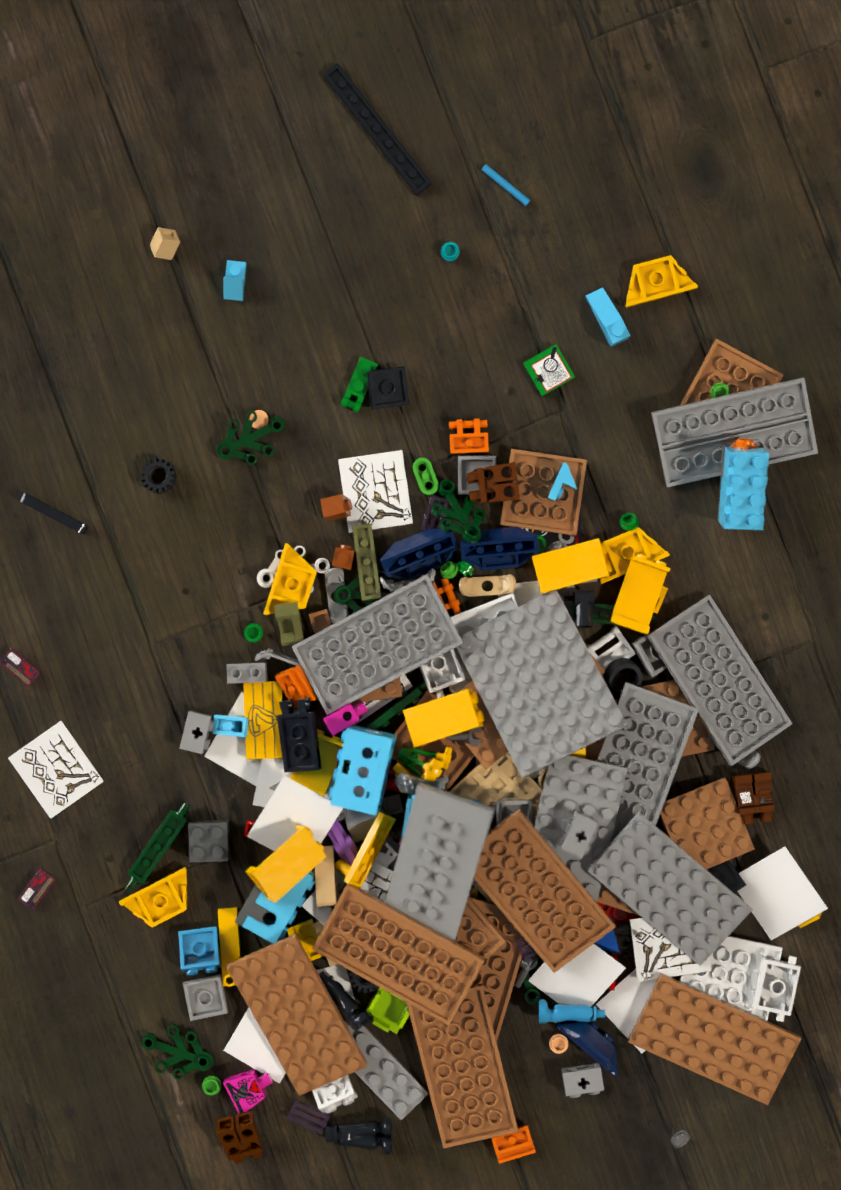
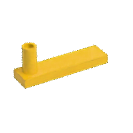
M379 811L353 864L349 865L341 859L335 863V869L346 876L344 879L346 883L361 888L396 820L395 818Z
M238 907L218 908L223 986L228 987L236 986L226 968L227 964L241 958L239 924L235 923L238 916Z

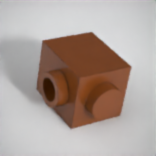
M339 494L320 499L323 517L328 521L351 516L352 503L345 495Z
M342 544L340 548L336 547L332 566L352 570L355 551L351 550L352 547Z

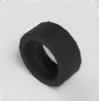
M627 658L616 659L605 669L604 681L609 690L617 696L621 695L624 687L615 686L613 683L614 676L620 670L630 668L633 671L632 678L628 683L638 687L642 683L641 670L633 661Z

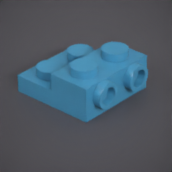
M216 926L178 931L180 965L183 973L186 972V975H196L199 970L213 973L217 972V968H222L218 928Z

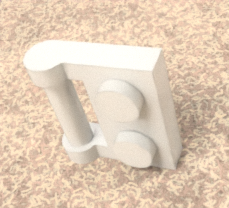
M616 625L606 635L593 644L586 646L604 670L612 661L619 658L629 659L636 654ZM617 637L619 642L597 656L596 650Z

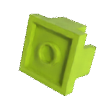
M380 987L365 1010L372 1013V1024L386 1032L390 1030L395 1034L398 1033L400 1028L402 1029L410 1015L406 1001Z

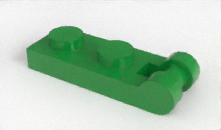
M360 357L342 399L341 407L351 408L355 413L359 412L368 391L366 371L376 370L378 367L377 363ZM351 395L358 397L356 402L350 400Z

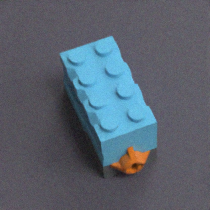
M740 438L732 445L723 444L717 521L724 529L763 530L769 452L762 446H757L751 439Z

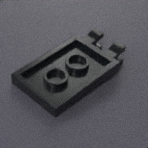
M310 698L296 700L299 710H293V699L280 701L282 714L277 715L284 772L322 769L315 711L309 712L311 706Z

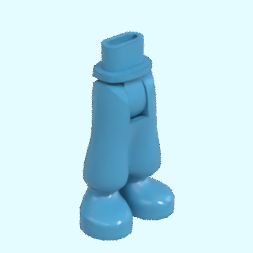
M539 999V1023L542 1024L564 1021L592 1022L596 1021V1018H605V1010H596V1006L591 1008L588 1005L556 1004L550 1010L546 1000Z

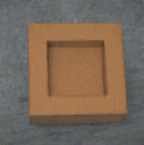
M328 609L309 614L314 633L332 625Z

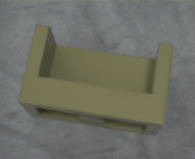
M291 602L274 605L275 618L278 621L281 635V645H294L303 641L304 631L298 603Z

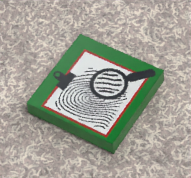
M556 344L523 363L542 397L575 378Z

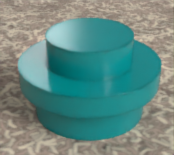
M447 242L441 247V256L444 260L454 261L458 258L460 249L456 243Z

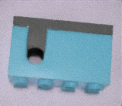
M311 870L276 903L268 901L255 884L235 923L242 925V927L271 943L282 940L288 930L286 927L287 923L291 925L298 912L295 910L296 907L301 908L306 899V889L310 891L315 883V871ZM266 913H273L276 919L271 920L267 918Z

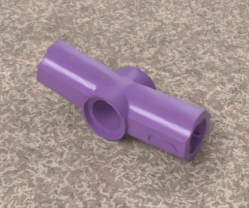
M337 818L327 834L331 838L332 845L340 858H343L346 863L352 865L358 854L356 850L358 848L350 835H347Z

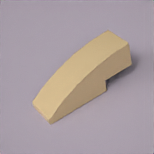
M323 846L325 849L323 852L327 857L315 867L317 907L336 905V875L333 846Z

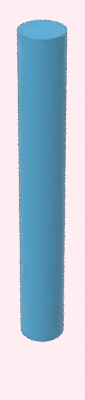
M485 164L482 168L485 174L522 204L528 205L530 202L529 198Z

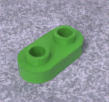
M418 458L413 463V472L423 494L432 495L438 490V481L433 467L428 459ZM419 465H425V471H420ZM427 482L432 483L433 487L431 489L425 487Z

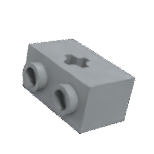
M267 662L227 664V684L268 681Z
M192 710L188 711L179 749L203 754L205 750L208 751L210 745L208 735L209 731H213L214 725L213 715ZM199 727L203 735L196 737L197 734L194 733V730H197Z
M575 810L559 843L560 849L583 858V855H587L590 850L591 844L589 842L592 836L595 837L598 833V821ZM583 832L584 837L580 836L578 839L576 834Z
M599 1063L561 1069L566 1096L577 1098L581 1094L589 1093V1095H596L600 1091H604ZM585 1078V1084L581 1085V1079Z

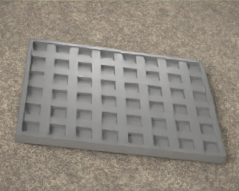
M557 590L550 591L461 635L464 643L457 646L456 649L522 778L627 727L623 715Z

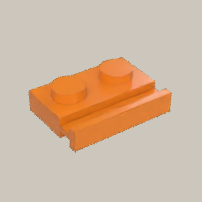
M300 665L281 671L274 676L287 699H293V709L297 707L296 700L310 698L311 701L317 699V695Z
M527 1124L518 1126V1132L491 1138L499 1164L536 1153Z

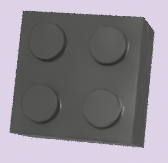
M229 820L191 821L188 824L189 862L229 861L231 858Z

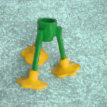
M404 746L399 752L398 760L404 762V766L412 770L420 778L434 782L442 773L441 767L443 769L448 768L452 757V747L447 746L444 753H434L417 749L414 746L411 749ZM417 753L436 757V759H432L430 763H423L418 760L419 756ZM415 763L420 765L425 773L422 774L412 765Z

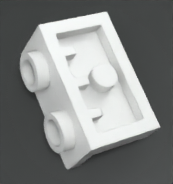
M349 1075L312 1090L317 1106L323 1113H331L337 1109V1106L342 1104L344 1106L349 1105L358 1097L353 1089Z

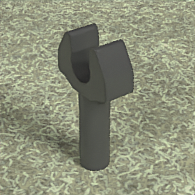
M477 727L446 738L447 740H467L471 746H477L483 741L481 739H473L472 735L473 733H481L483 731Z
M531 954L530 958L526 956L520 964L522 969L514 982L516 987H521L529 970L537 965L538 958L535 955Z

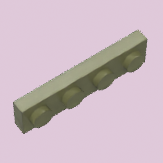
M372 525L352 526L362 602L380 600L381 592Z

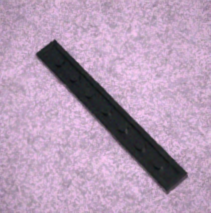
M336 64L323 74L325 80L415 195L418 196L432 185L431 181L341 66Z

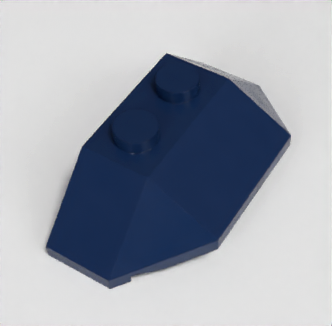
M519 527L480 530L481 538L477 543H469L465 540L460 542L462 561L468 562L481 571L521 567L532 556L539 553L537 534Z
M429 528L395 542L380 561L387 577L412 580L420 575L427 574L431 568L435 570L441 568L444 563L450 560L454 551L458 549V545L452 530L444 532L441 529Z
M564 1021L555 1023L561 1032L614 1077L618 1075L614 1039L607 1032L604 1034L598 1030L599 1026L594 1021Z

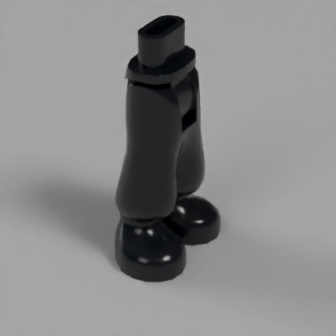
M325 971L318 974L331 998L338 1005L342 1015L349 1021L354 1031L359 1030L372 1019L373 1015L371 1012L363 1011L358 1013V1003L338 981L333 980L334 977L332 975L328 976Z
M387 1117L381 1123L371 1120L360 1123L335 1124L334 1127L326 1126V1142H334V1145L338 1143V1145L370 1150L381 1146L386 1155H391L392 1119Z

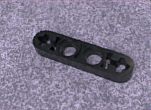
M22 492L18 500L85 535L89 527L27 493Z

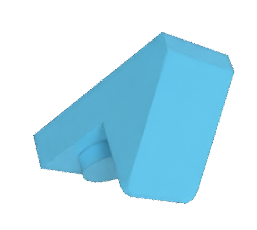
M227 260L226 274L223 278L224 300L243 301L246 262Z
M565 462L562 464L547 497L548 500L553 502L556 498L560 499L564 488H561L562 485L575 491L577 490L569 466Z
M214 715L213 734L247 737V717Z

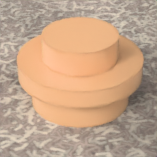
M256 410L257 419L253 422L252 427L260 429L268 425L269 418L264 411ZM252 413L249 419H254L255 415Z
M562 1034L553 1035L549 1040L550 1049L558 1054L565 1052L568 1048L567 1038Z

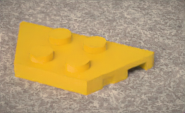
M671 255L643 262L633 266L625 306L627 308L697 289L698 286L688 277L685 270L677 264V261Z
M638 527L604 541L607 553L604 554L605 560L610 561L612 572H609V578H600V583L603 584L626 574L632 556L642 554L649 557V561L655 562L670 555Z
M285 543L263 613L265 615L275 613L274 605L297 602L299 609H305L317 571L287 543Z
M186 867L120 900V905L128 908L135 916L143 919L152 928L187 910Z

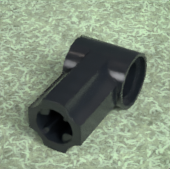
M574 590L573 604L576 610V627H593L594 590Z

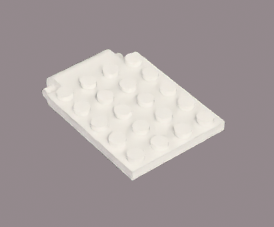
M511 593L454 615L451 619L461 636L517 608L518 605L514 594ZM456 647L419 666L429 693L435 692L437 698L445 696L443 688L449 687L451 694H454L472 681Z
M728 936L710 955L712 971L680 975L679 981L767 1021L769 1012L777 1013L776 1020L784 1022L785 1015L791 1016L801 966L796 964L797 957L789 955L788 962L780 960L783 947Z

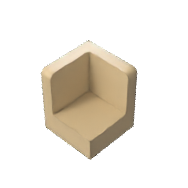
M158 227L150 247L154 257L172 260L180 241L175 230Z

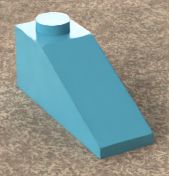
M603 287L585 296L610 347L630 337L620 314Z

